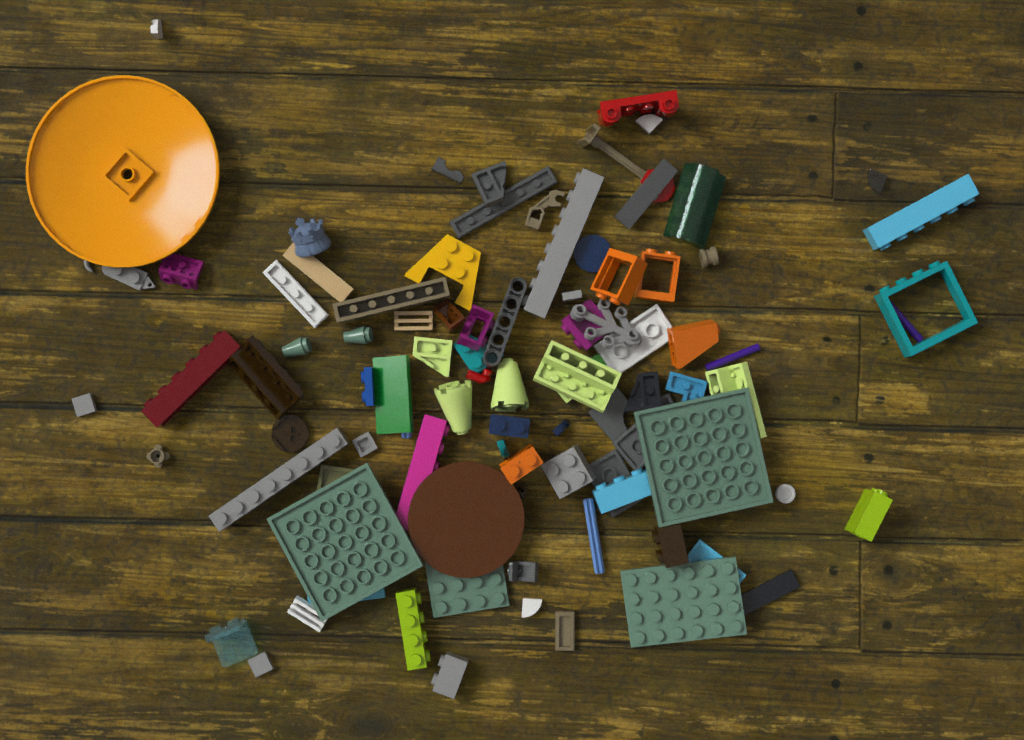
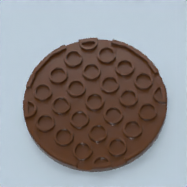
M455 462L436 469L417 487L409 506V534L421 558L437 571L453 577H478L498 569L513 555L521 541L524 530V508L513 484L509 483L505 475L500 471L478 462Z

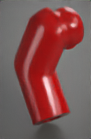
M485 368L481 374L469 369L466 378L482 384L492 379L491 375L493 372Z

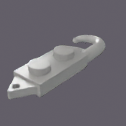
M84 260L85 268L88 271L93 272V269L89 265V261ZM102 266V271L105 275L139 291L156 288L149 277V273L138 268Z

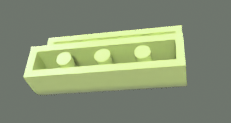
M551 340L533 381L603 413L622 373Z
M742 362L705 372L711 395L748 387L759 438L767 437L748 363Z

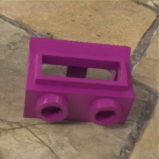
M473 304L456 344L466 346L477 352L480 347L484 348L488 339L485 334L487 331L491 332L495 323L492 320L494 313ZM476 319L485 323L477 341L469 338Z

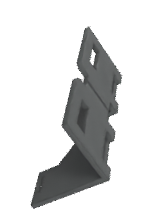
M438 156L431 170L461 185L464 179L460 171L448 170L445 166L446 160Z

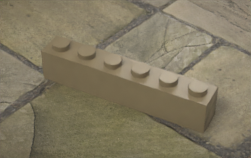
M442 277L333 303L332 305L336 322L342 324L451 298L447 279Z

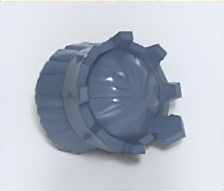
M297 218L295 224L298 225V228L294 229L291 227L288 232L292 238L291 241L295 244L296 256L309 257L317 255L331 246V240L325 234V226H323L322 219H319L318 223H316L315 218L310 219V222L304 223V219Z

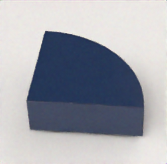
M567 419L563 420L552 432L559 436L570 426V422Z

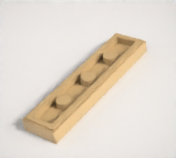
M294 243L282 255L339 302L345 301L354 289L314 256H296Z

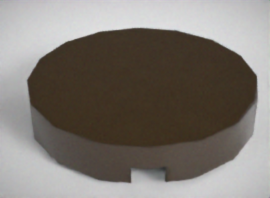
M284 415L272 427V441L281 451L289 453L298 452L309 442L310 428L307 422L300 416Z

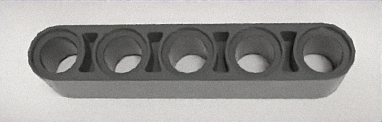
M516 277L512 279L508 286L482 361L487 368H495L501 360L527 288L526 281L523 278ZM519 283L522 286V290L517 292L513 289L512 285ZM513 301L516 304V308H507L506 302ZM505 318L509 321L510 325L502 327L499 321ZM500 336L503 339V344H494L493 338ZM493 354L496 356L497 361L489 363L486 356Z

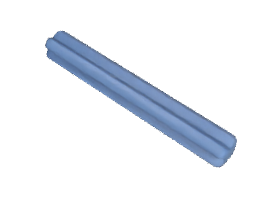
M593 498L583 499L594 572L595 574H602L605 572L594 500Z

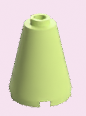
M512 358L502 359L497 368L491 410L495 409L496 412H516V409L520 407L522 411L529 409V401L518 363L513 361Z
M465 380V384L453 381L439 385V389L434 388L437 400L452 431L457 432V435L468 433V430L472 427L471 381Z

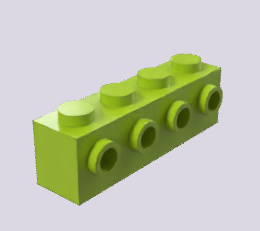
M416 587L397 590L395 594L407 670L427 668L431 657L430 651L426 650L425 646L428 638L426 630L423 631L422 623H425L424 613L423 611L420 612L419 604H422L421 594L417 592Z

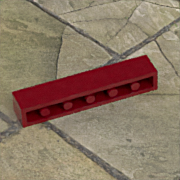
M224 330L223 332L219 331L216 333L212 343L204 345L199 350L200 354L196 358H191L185 364L186 368L182 372L178 371L171 378L172 381L168 385H163L157 391L158 395L154 399L150 398L143 405L145 408L141 412L157 428H162L227 365L230 356L243 347L229 331Z

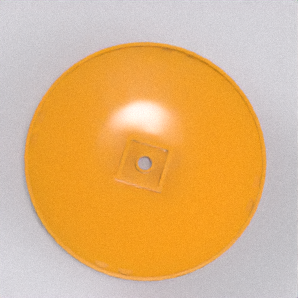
M115 75L91 80L62 96L46 112L38 124L31 139L26 160V184L30 203L35 215L47 233L60 246L75 256L94 264L115 268H131L155 263L167 258L185 246L199 232L209 217L216 200L220 180V162L216 142L208 124L199 111L184 96L167 85L152 79L131 75ZM131 170L133 173L132 177L127 180L124 179V172Z

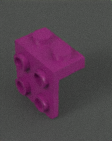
M591 299L586 300L582 304L588 312L605 319L602 312ZM568 315L560 322L562 324L561 329L567 336L571 334L575 339L573 343L579 350L583 349L586 351L603 337H595L593 340H587L584 337V332L588 327L601 328V326L586 319L578 322Z

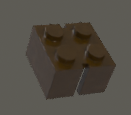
M678 523L660 528L658 525L653 526L654 531L651 534L653 542L658 545V550L655 551L658 562L666 568L689 563L681 524Z

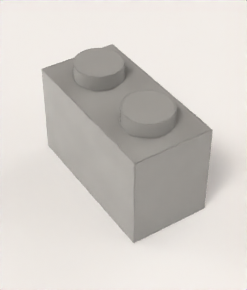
M449 651L446 652L445 656L441 655L437 665L441 668L438 674L434 673L431 684L434 685L432 691L454 699L466 669L468 658Z

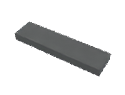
M662 159L614 218L627 229H630L678 170L668 161Z

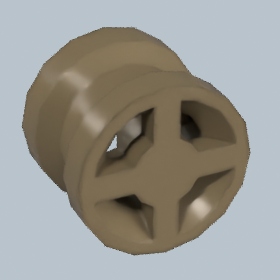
M715 246L710 247L708 250L699 249V258L703 268L710 264L714 266L719 264Z

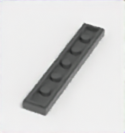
M547 166L506 189L503 202L487 208L483 202L449 223L458 239L554 186L558 181L550 167Z

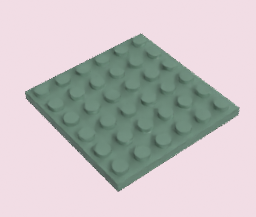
M748 387L633 412L659 528L773 503Z
M369 462L267 518L272 531L321 622L424 566Z

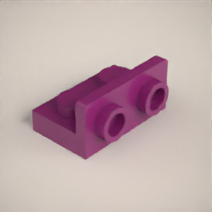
M173 253L163 259L159 268L160 279L167 284H177L186 289L192 288L197 290L198 279L204 267V261Z

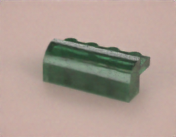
M685 163L663 236L676 242H684L699 249H705L726 176L720 174L719 170L706 165Z

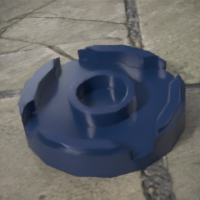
M598 235L582 237L574 248L576 265L588 273L598 272L610 248L609 243Z

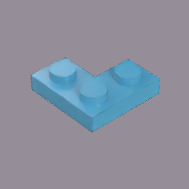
M670 371L665 390L683 395L682 401L704 397L708 382Z

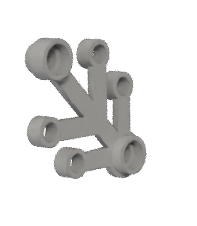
M600 299L597 304L605 319L588 312L582 304L573 306L570 312L573 320L580 322L586 319L601 326V328L597 329L588 327L584 332V337L587 340H593L595 337L606 335L601 342L602 346L606 349L622 343L632 347L640 342V333L636 329L631 328L626 318V308L618 307L614 313L615 317L620 320L621 328L617 326L609 310L610 302L608 299L606 301ZM615 333L619 336L613 338L607 334Z

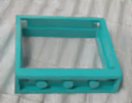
M938 260L929 264L928 270H917L911 273L913 277L909 279L903 277L895 281V286L890 288L887 285L879 289L880 293L874 296L904 358L911 357L978 323L947 261L940 263ZM939 271L964 320L912 345L888 296Z

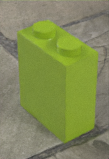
M875 488L871 490L864 489L844 530L861 539L872 542L893 501L887 497L888 493Z

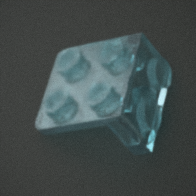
M236 617L227 621L228 625L220 627V625L214 626L205 635L207 643L213 642L223 667L231 666L258 654V648L246 618L239 620Z

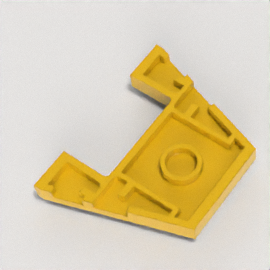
M447 234L404 276L416 283H421L429 268L436 270L463 285L455 304L470 311L481 252Z

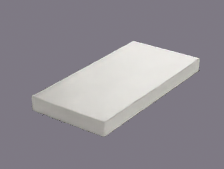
M655 304L629 322L631 328L636 329L641 335V340L637 345L630 347L622 343L606 349L602 346L601 340L593 346L608 367L622 373L669 342L667 328L673 326L658 304ZM612 333L609 336H612L614 338L619 335Z

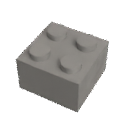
M578 444L540 465L559 499L587 485L596 478Z

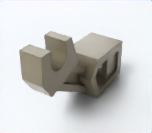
M558 190L549 191L545 198L533 207H530L525 227L538 231L545 215L544 210L547 207H560L561 203L556 202L555 198L557 196L563 198L565 193ZM535 211H540V219L530 217L531 214Z

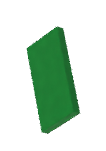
M409 355L372 358L377 434L414 432Z

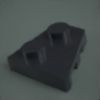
M658 371L638 373L635 385L624 408L625 414L661 406Z

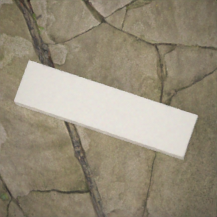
M275 260L262 272L314 328L318 327L329 316L278 260Z

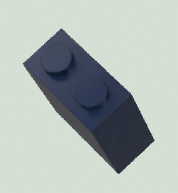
M491 414L489 434L528 438L530 419Z

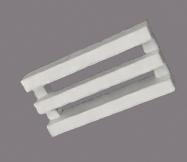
M298 595L287 613L318 632L322 630L328 620L326 619L321 622L320 618L315 616H318L313 605Z

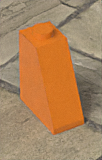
M709 319L667 328L672 365L677 369H681L719 342V325Z

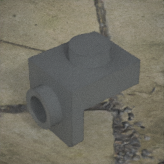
M519 560L510 562L507 569L509 581L538 582L539 562Z

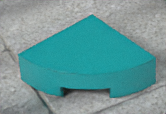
M503 439L497 441L502 458H508L510 455Z

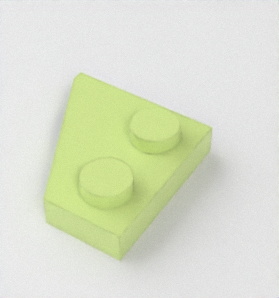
M414 336L412 356L445 377H449L453 340Z

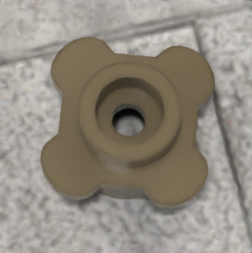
M155 445L154 449L147 453L146 457L154 463L155 467L159 468L165 460L170 458V454L165 452L161 445Z

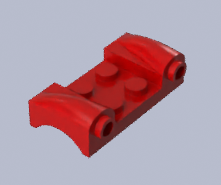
M677 90L602 101L599 103L600 110H597L599 126L611 127L619 122L621 115L622 117H629L635 112L648 114L654 110L656 116L673 117L679 108Z

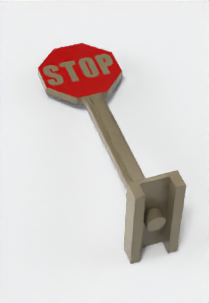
M594 123L587 127L585 136L576 143L582 148L588 144L595 148L598 147L640 178V185L654 170L644 171L602 141V138L597 135L601 128ZM673 178L652 203L669 200L675 191Z

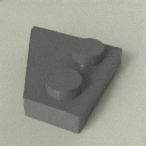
M505 161L471 174L486 208L504 201L507 169Z

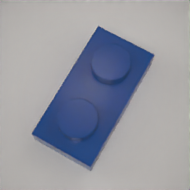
M364 367V372H361V383H365V391H362V402H366V406H375L373 367Z

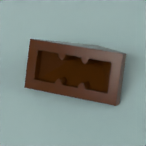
M448 298L432 308V311L449 333L466 321V318Z

